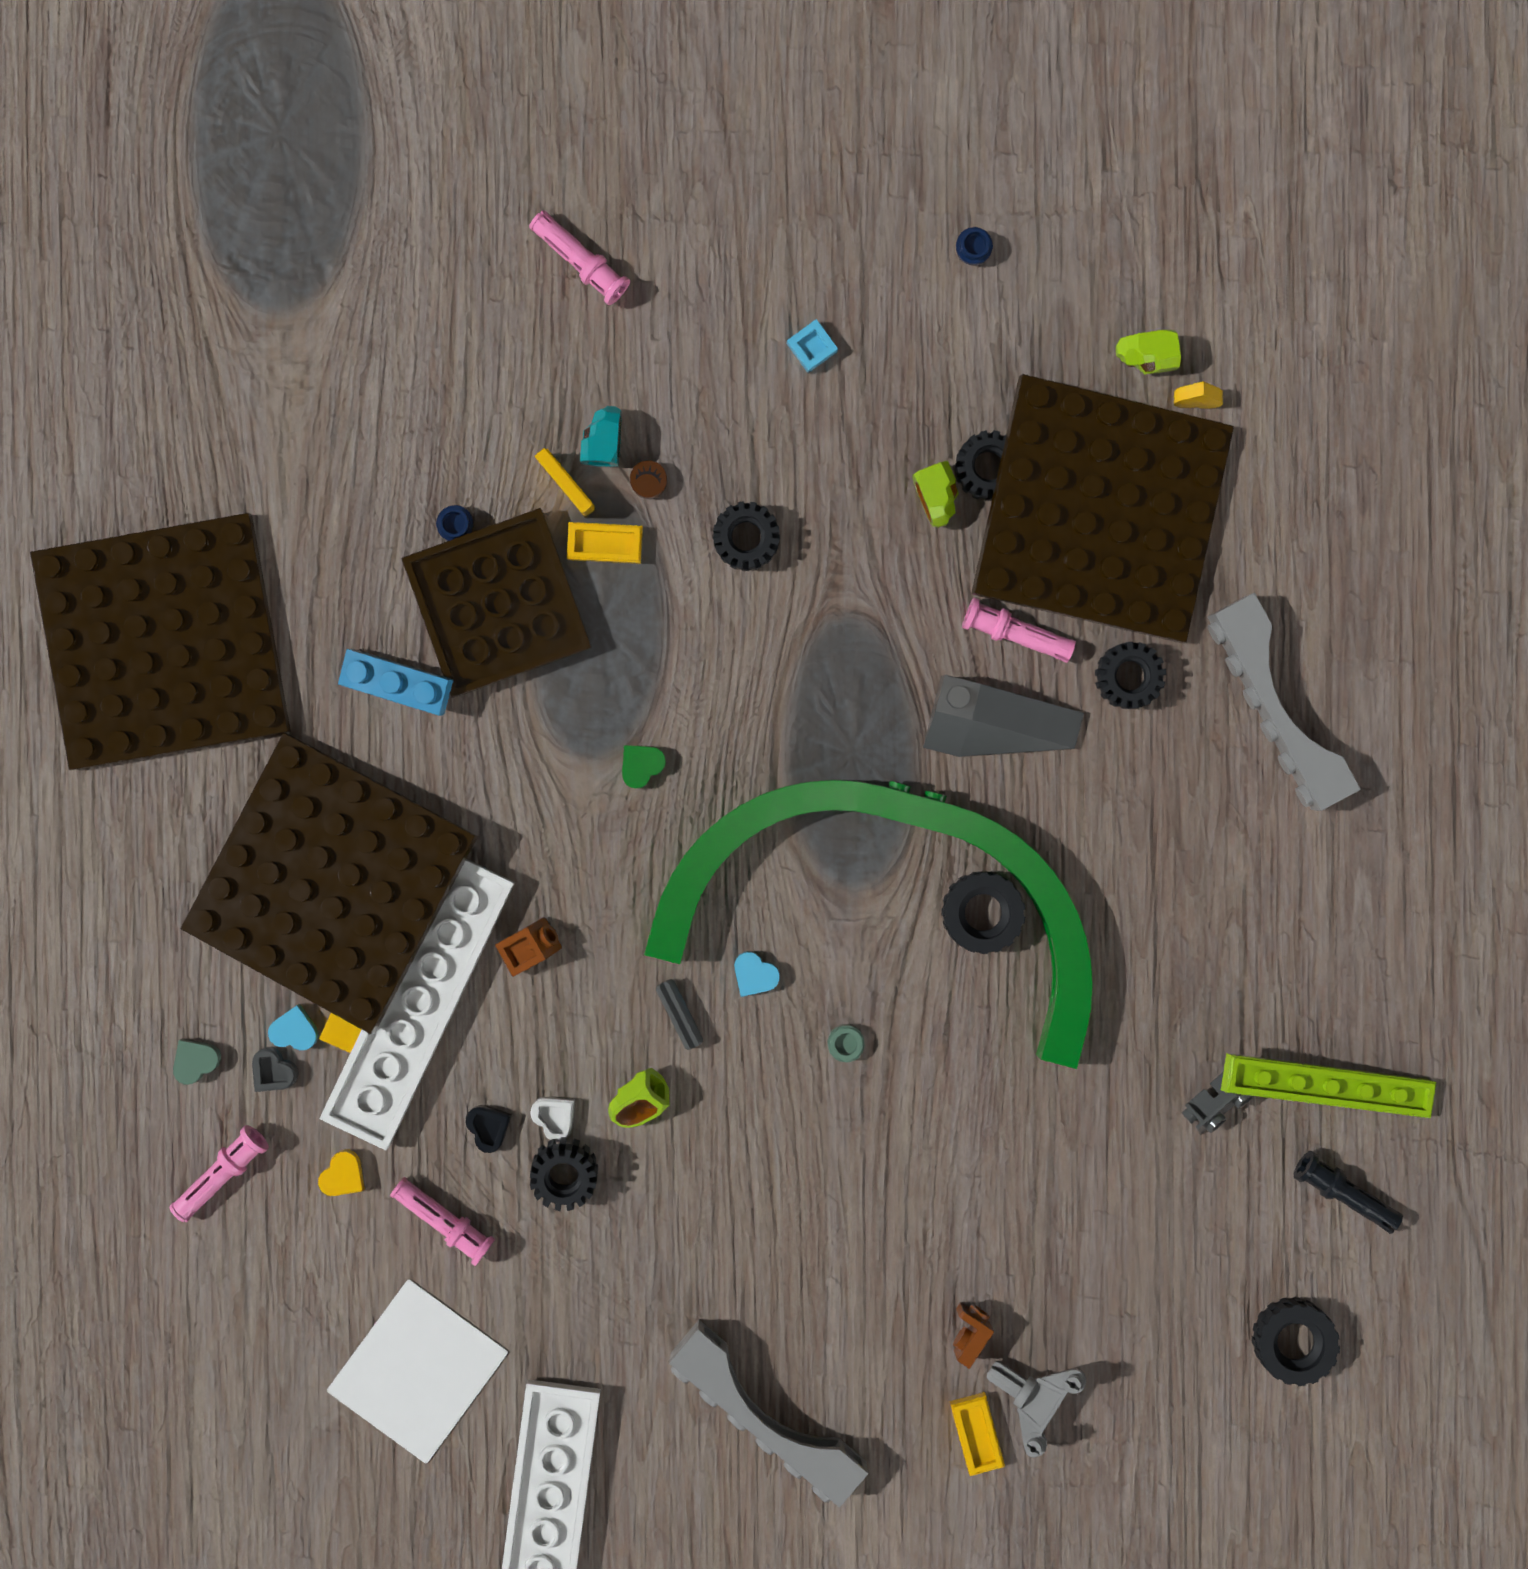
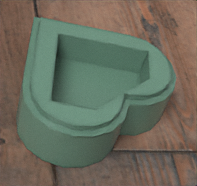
M183 1038L180 1039L173 1066L175 1079L184 1085H190L199 1081L203 1074L214 1071L220 1065L221 1053L214 1045Z

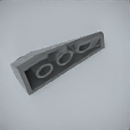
M943 675L940 678L923 748L957 757L1075 749L1084 713L984 684Z

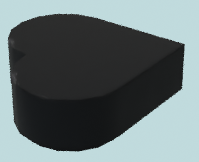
M485 1105L475 1106L468 1112L465 1120L466 1127L471 1133L475 1134V1144L479 1150L484 1153H492L501 1147L512 1114Z

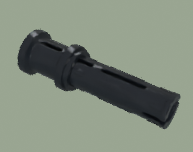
M1308 1151L1299 1160L1294 1170V1178L1297 1181H1306L1320 1190V1195L1326 1199L1335 1198L1389 1234L1394 1233V1229L1397 1230L1403 1220L1402 1213L1387 1206L1373 1195L1346 1179L1347 1177L1343 1170L1338 1167L1333 1169L1319 1160L1318 1155L1313 1151Z

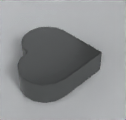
M265 1047L255 1053L253 1057L254 1092L284 1090L296 1083L299 1075L297 1066L290 1060H284L278 1049Z

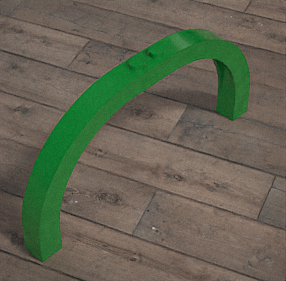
M824 780L809 781L775 789L739 805L704 832L686 852L662 893L644 955L681 964L699 899L715 871L744 841L779 821L816 811H856L962 839L995 858L1016 878L1032 900L1047 935L1052 968L1051 995L1036 1055L1043 1061L1074 1069L1078 1067L1091 1013L1093 988L1091 958L1079 914L1057 875L1035 850L1002 825L978 813L945 803L947 798L945 795L926 790L924 797L909 794L911 786L893 781L889 782L888 788L857 781Z

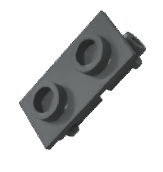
M1223 1072L1210 1083L1219 1094L1218 1096L1213 1098L1203 1089L1185 1104L1186 1109L1182 1112L1183 1116L1191 1124L1198 1120L1199 1124L1196 1126V1129L1200 1135L1206 1130L1209 1133L1217 1130L1226 1121L1227 1118L1224 1116L1226 1112L1234 1105L1238 1109L1243 1107L1253 1097L1222 1091Z

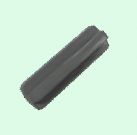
M669 979L660 983L656 987V992L685 1049L690 1050L699 1046L703 1042V1037L675 981Z

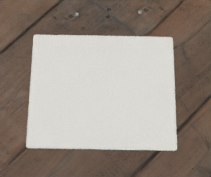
M407 1280L328 1387L327 1392L422 1462L428 1463L501 1364L508 1351L417 1284Z

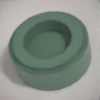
M842 1024L830 1032L827 1045L830 1054L836 1060L852 1062L863 1053L865 1042L858 1028L850 1024Z

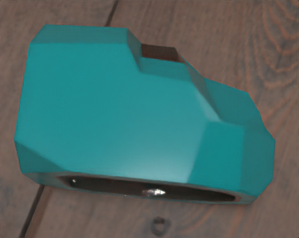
M606 406L594 413L592 423L583 430L580 452L581 464L597 467H618L622 426V411L618 407Z

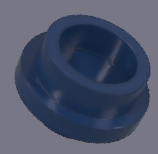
M971 227L965 229L957 238L956 253L960 260L968 265H980L992 253L993 242L991 236L981 228Z
M452 505L444 508L439 513L436 526L441 537L450 541L472 533L474 520L467 509L458 505Z

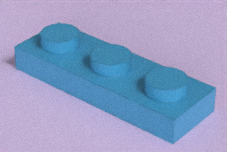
M346 649L338 685L438 716L445 714L453 679L355 649Z

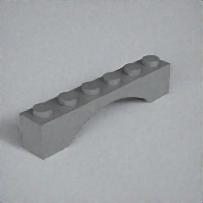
M1252 593L1207 616L1211 623L1208 625V630L1216 644L1223 645L1228 655L1225 658L1226 664L1234 677L1239 676L1246 689L1243 690V696L1251 709L1258 710L1263 720L1260 723L1262 732L1268 741H1274L1281 754L1278 755V761L1286 774L1293 775L1298 785L1295 788V792L1303 806L1306 808L1310 807L1311 810L1322 811L1361 790L1344 757L1326 750L1309 739L1292 722L1282 707L1273 686L1269 667V641L1272 624L1256 594Z
M700 1320L696 1322L671 1352L669 1364L672 1366L671 1371L680 1381L686 1384L689 1381L700 1389L699 1395L706 1403L714 1408L719 1405L728 1413V1420L740 1431L747 1429L756 1437L757 1445L769 1455L777 1454L785 1461L783 1463L784 1467L790 1474L797 1479H801L803 1476L813 1485V1492L822 1501L829 1503L831 1500L840 1508L869 1474L867 1461L840 1438L818 1437L800 1433L781 1425L765 1414L749 1398L738 1381L730 1361L727 1343Z

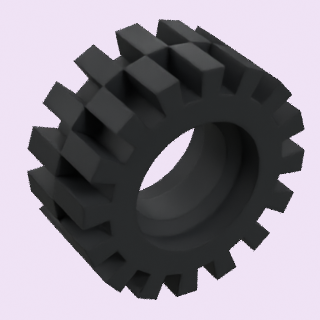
M987 430L981 431L978 435L975 436L974 434L963 444L956 457L954 472H957V482L962 484V490L966 494L968 492L971 493L975 499L992 500L996 479L987 480L980 477L975 470V460L980 454L985 452L995 453L1001 459L1007 434L1002 436L999 434L1000 431L995 430L992 433H987Z
M742 501L737 502L735 506L730 505L723 514L720 513L716 525L714 524V546L721 560L729 564L730 567L742 569L743 571L757 570L762 565L768 564L777 552L780 531L776 518L768 512L766 507L758 506L755 502L744 503ZM744 522L756 525L761 533V540L758 546L748 551L737 548L732 541L733 530L737 525Z
M1132 641L1116 645L1107 650L1105 655L1099 659L1097 663L1099 664L1098 669L1095 670V676H1097L1098 680L1095 684L1097 689L1100 688L1102 698L1110 701L1109 704L1112 706H1118L1121 709L1143 707L1150 704L1153 699H1157L1160 695V689L1164 688L1166 683L1163 681L1166 669L1162 668L1161 663H1164L1161 657H1157L1155 649L1146 647L1144 643H1133ZM1126 661L1139 664L1144 672V680L1135 690L1124 689L1117 681V670Z
M561 1137L560 1143L556 1144L555 1139L548 1141L547 1148L542 1145L538 1149V1154L534 1155L529 1177L531 1178L530 1188L531 1190L535 1189L534 1197L537 1200L543 1197L542 1205L548 1208L552 1202L555 1203L554 1210L561 1211V1205H566L567 1211L574 1210V1203L581 1207L585 1204L586 1198L590 1200L597 1183L598 1164H596L595 1154H589L590 1147L586 1144L582 1148L579 1147L580 1140L573 1139L572 1144H568L567 1137ZM559 1163L570 1164L576 1168L578 1178L569 1185L558 1184L550 1177L551 1168Z

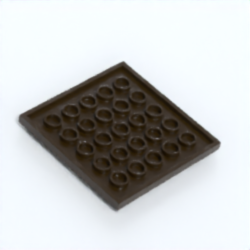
M1020 375L971 594L1169 641L1187 643L1234 426L1034 376Z
M252 514L233 515L30 552L69 770L90 768L291 732Z
M283 733L180 929L363 1031L374 1034L478 836L301 740Z

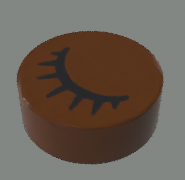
M643 461L638 463L631 471L630 484L633 491L639 497L654 499L665 491L667 475L664 468L657 462Z

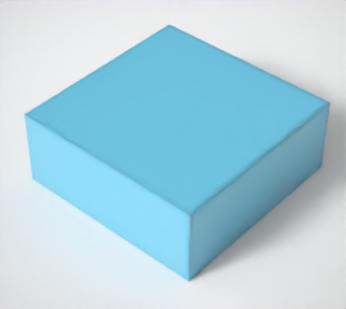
M817 319L786 342L807 373L838 352L837 346Z

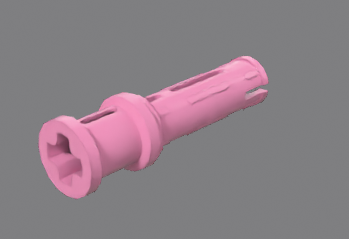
M542 210L541 213H538L529 225L530 230L541 237L553 250L568 261L580 273L579 277L585 285L591 284L605 297L604 302L607 305L614 304L624 294L630 284V279L617 274L606 264L607 259L603 255H594L585 248L581 242L557 223L547 211Z
M973 597L963 620V629L968 630L971 627L991 635L992 640L1001 641L1004 638L1068 663L1075 648V640L1011 617L1012 613L1009 610L1003 608L999 611L981 604L980 599Z
M245 1125L240 1130L241 1135L229 1147H222L219 1150L217 1161L170 1205L171 1213L179 1221L188 1222L232 1176L242 1175L247 1170L246 1165L258 1153L262 1154L268 1150L269 1146L266 1139L256 1129Z
M406 1177L402 1178L390 1194L392 1198H395L420 1219L446 1237L444 1241L447 1242V1246H455L472 1259L471 1264L474 1266L479 1263L495 1241V1238L492 1236L487 1238L471 1226V1220L467 1217L457 1218L433 1198L409 1182Z

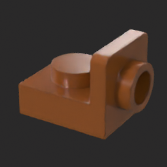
M545 917L495 944L513 977L546 960L562 949L555 929L550 926Z
M960 1302L956 1308L958 1316L970 1324L969 1328L964 1326L957 1334L953 1346H955L954 1353L957 1361L970 1369L993 1335L994 1330L990 1321H988L990 1316L984 1310L974 1304H971L968 1308Z

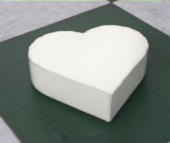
M541 1097L532 1105L530 1111L531 1118L534 1123L543 1127L544 1134L549 1140L555 1139V1142H560L561 1137L568 1138L571 1134L575 1099Z

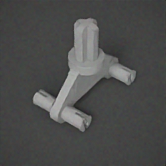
M996 1361L987 1374V1379L1015 1398L1013 1404L1018 1407L1017 1411L1019 1413L1024 1449L1026 1454L1033 1458L1041 1456L1046 1451L1047 1439L1043 1431L1068 1392L1072 1394L1079 1393L1086 1385L1085 1374L1077 1368L1037 1377L1036 1379L1030 1375L1028 1379H1025L1002 1362Z

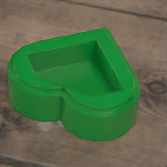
M624 745L622 777L625 784L629 787L636 789L646 786L650 781L651 775H657L665 768L666 757L658 748Z

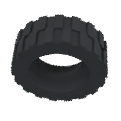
M971 872L969 875L958 878L959 880L949 887L950 890L944 896V905L941 908L943 924L949 936L961 947L973 953H997L1002 951V948L1005 946L1009 947L1014 943L1015 937H1019L1022 931L1020 930L1021 926L1025 923L1026 918L1024 916L1025 904L1022 902V895L1009 880L992 872ZM980 894L994 897L1001 906L1000 921L995 927L986 931L974 929L969 925L965 917L967 903L971 898Z
M1293 1297V1299L1282 1298L1276 1303L1272 1302L1267 1305L1268 1308L1263 1312L1261 1311L1257 1316L1258 1320L1254 1323L1252 1329L1254 1335L1251 1336L1252 1344L1255 1346L1254 1352L1260 1363L1277 1380L1281 1379L1284 1384L1288 1385L1297 1384L1298 1386H1305L1308 1383L1314 1384L1319 1382V1379L1323 1376L1326 1377L1330 1373L1329 1370L1337 1362V1354H1340V1346L1338 1345L1340 1338L1338 1332L1334 1329L1335 1325L1332 1320L1308 1300L1305 1302L1296 1297ZM1290 1324H1302L1309 1328L1313 1335V1347L1303 1358H1287L1278 1348V1336Z

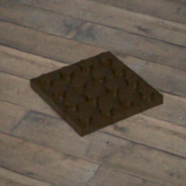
M541 508L401 558L443 676L453 679L450 691L451 698H456L592 649Z

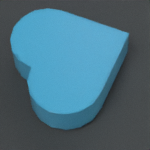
M752 951L740 953L736 958L734 967L741 997L769 991L777 986L779 971L774 964L762 962L760 956Z
M300 1004L275 1020L268 1029V1037L275 1046L286 1047L291 1045L299 1051L313 1047L319 1037L317 1027Z

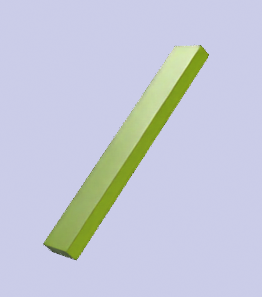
M1226 1053L1221 1090L1227 1093L1431 1118L1436 1082L1429 1079Z

